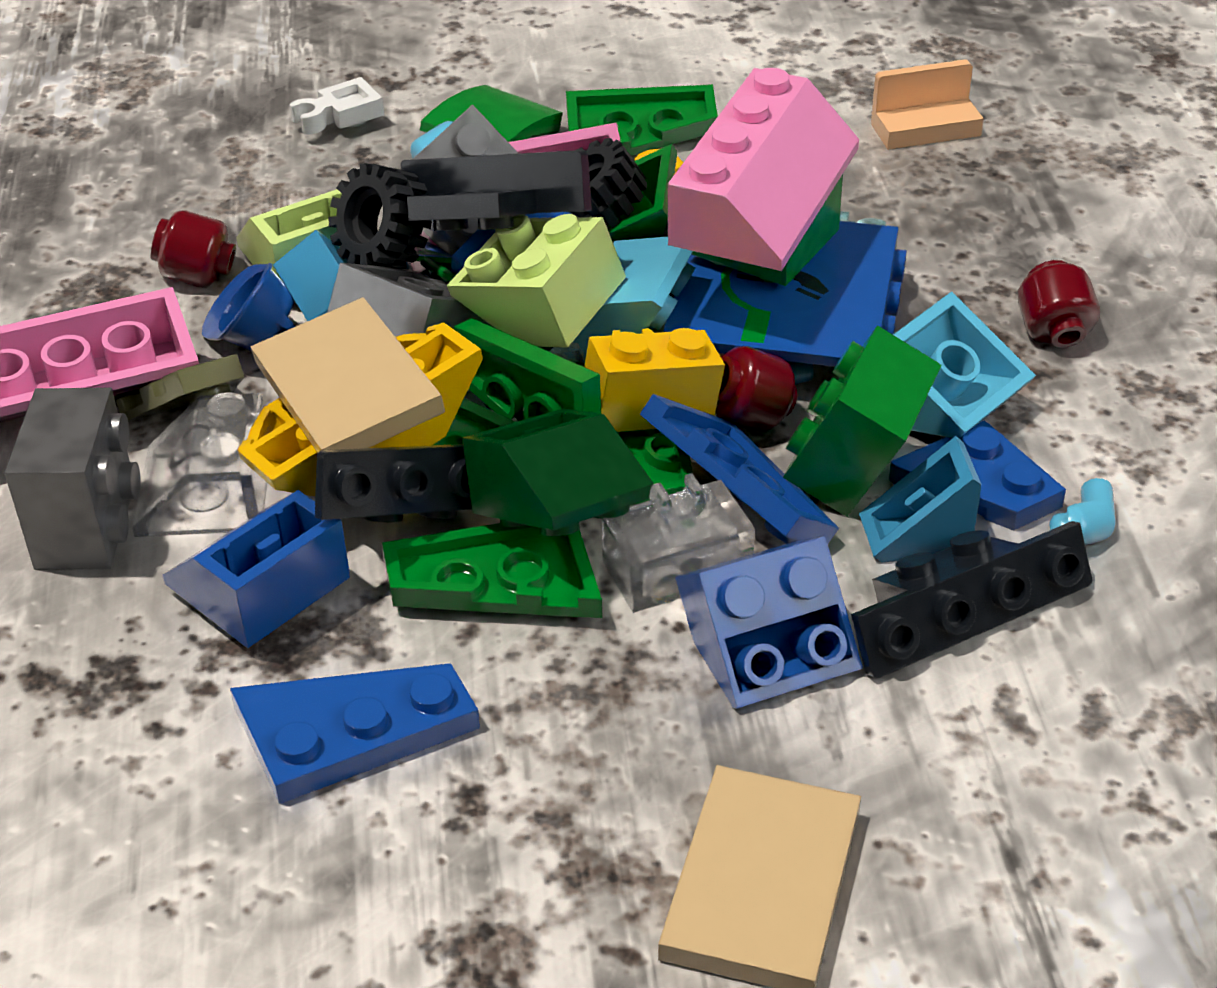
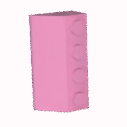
M754 68L668 183V245L782 271L858 151L859 138L808 78L789 75L786 71L779 68Z
M173 287L0 326V423L25 417L35 388H112L114 396L138 390L176 370L198 365L199 360Z

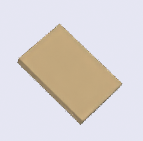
M364 297L250 346L256 364L317 453L322 450L369 448L446 412L439 391Z
M716 765L658 943V960L773 988H816L860 813L861 796Z

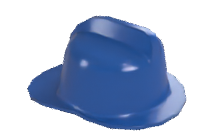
M255 264L247 267L225 287L205 318L202 326V336L208 340L222 339L252 351L250 346L296 327L288 318L295 300L284 282L271 270L273 264Z

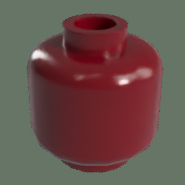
M179 210L169 220L162 218L159 221L153 237L150 257L151 260L158 262V268L163 277L199 288H206L214 283L218 274L229 275L235 259L236 244L228 242L227 226L221 220L186 210Z
M1062 260L1043 262L1030 270L1018 289V305L1026 330L1034 341L1053 343L1054 346L1059 348L1071 347L1084 340L1100 319V305L1091 279L1085 270L1077 265Z
M749 346L735 347L720 356L725 363L715 411L717 417L753 431H769L779 425L793 411L797 402L798 392L795 386V376L789 363L778 356Z

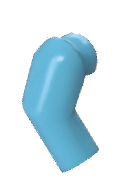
M1095 478L1086 481L1081 486V503L1070 505L1067 507V512L1055 514L1051 518L1049 523L1050 530L1071 521L1079 522L1085 545L1101 542L1112 535L1116 523L1113 488L1109 481Z

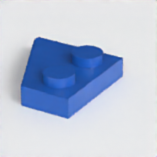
M985 420L971 428L960 438L964 442L982 485L977 513L983 516L985 520L1014 531L1063 508L1066 489ZM945 437L892 460L890 463L889 481L895 485L952 438Z

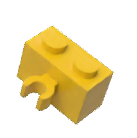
M649 328L642 329L641 334L613 330L612 335L589 337L584 367L600 374L601 414L607 417L617 432L656 429L640 415L653 394L715 415L725 363L705 330L679 328L672 332L654 333Z

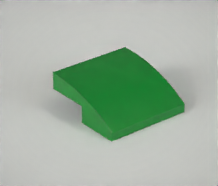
M481 85L463 90L443 101L421 120L420 131L428 132L443 122H454L473 104L508 142L530 139L534 135L559 132L563 112L488 85Z

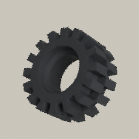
M605 138L601 144L598 140L591 142L588 150H586L589 161L592 211L570 213L576 217H603L606 226L610 225L613 229L621 223L618 218L622 214L629 216L635 210L631 205L632 203L641 202L644 197L641 191L647 189V182L645 181V175L623 144L617 139L613 141L612 138Z
M374 163L360 164V169L352 168L347 172L350 182L341 180L336 187L342 193L341 198L332 197L330 207L337 208L336 216L329 217V227L337 228V232L330 236L332 245L340 246L337 253L341 259H347L349 264L406 269V262L414 263L419 258L414 248H425L428 239L421 235L423 228L431 229L432 220L409 221L407 197L425 195L428 190L424 183L417 182L419 177L413 173ZM383 205V216L381 225L378 230V216L380 209Z

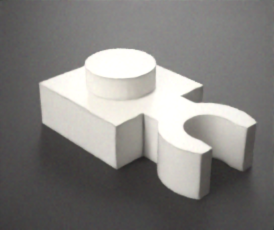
M362 77L317 90V99L303 98L290 103L292 122L294 124L301 122L302 131L305 135L318 133L325 129L326 125L335 123L340 129L358 127L365 124L367 120L384 115L383 98Z

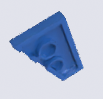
M655 394L651 396L641 411L640 415L719 480L734 496L766 520L764 522L765 528L782 542L788 544L825 536L827 544H829L839 530V527L800 488L783 478L784 473L734 423Z
M451 663L230 688L234 708L279 804L480 729L478 708Z

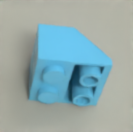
M668 237L614 241L613 244L626 278L568 348H560L585 363L589 337L612 335L613 330L641 334L642 329L645 328L660 330L678 302L669 294L671 293L677 297L695 270L694 266L687 263L693 251L669 246Z

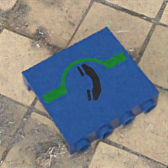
M840 221L839 230L787 286L766 282L757 276L727 266L716 265L709 260L691 254L687 263L694 266L695 270L677 297L674 296L678 302L669 315L663 332H672L679 328L705 330L717 352L721 354H726L735 347L749 346L778 356L785 361L835 367L849 344L855 341L863 346L877 325L894 334L907 250L896 249L899 227Z

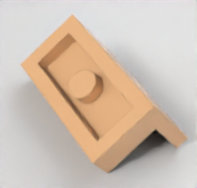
M967 59L876 73L871 125L887 150L982 135L984 118L969 99L973 66Z

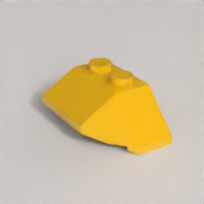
M444 322L428 327L426 333L402 334L395 337L439 391L446 412L369 448L432 446L446 436L483 360V356L478 346ZM279 397L263 407L250 429L247 440L242 441L237 451L240 459L275 490L290 493L299 490L305 495L315 497L318 453Z

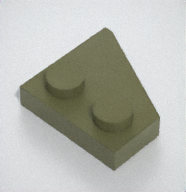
M234 354L176 370L162 377V379L140 388L139 394L117 399L116 404L119 413H124L127 416L128 422L187 405H191L193 414L228 404L227 399L233 397V392L244 379L238 355Z

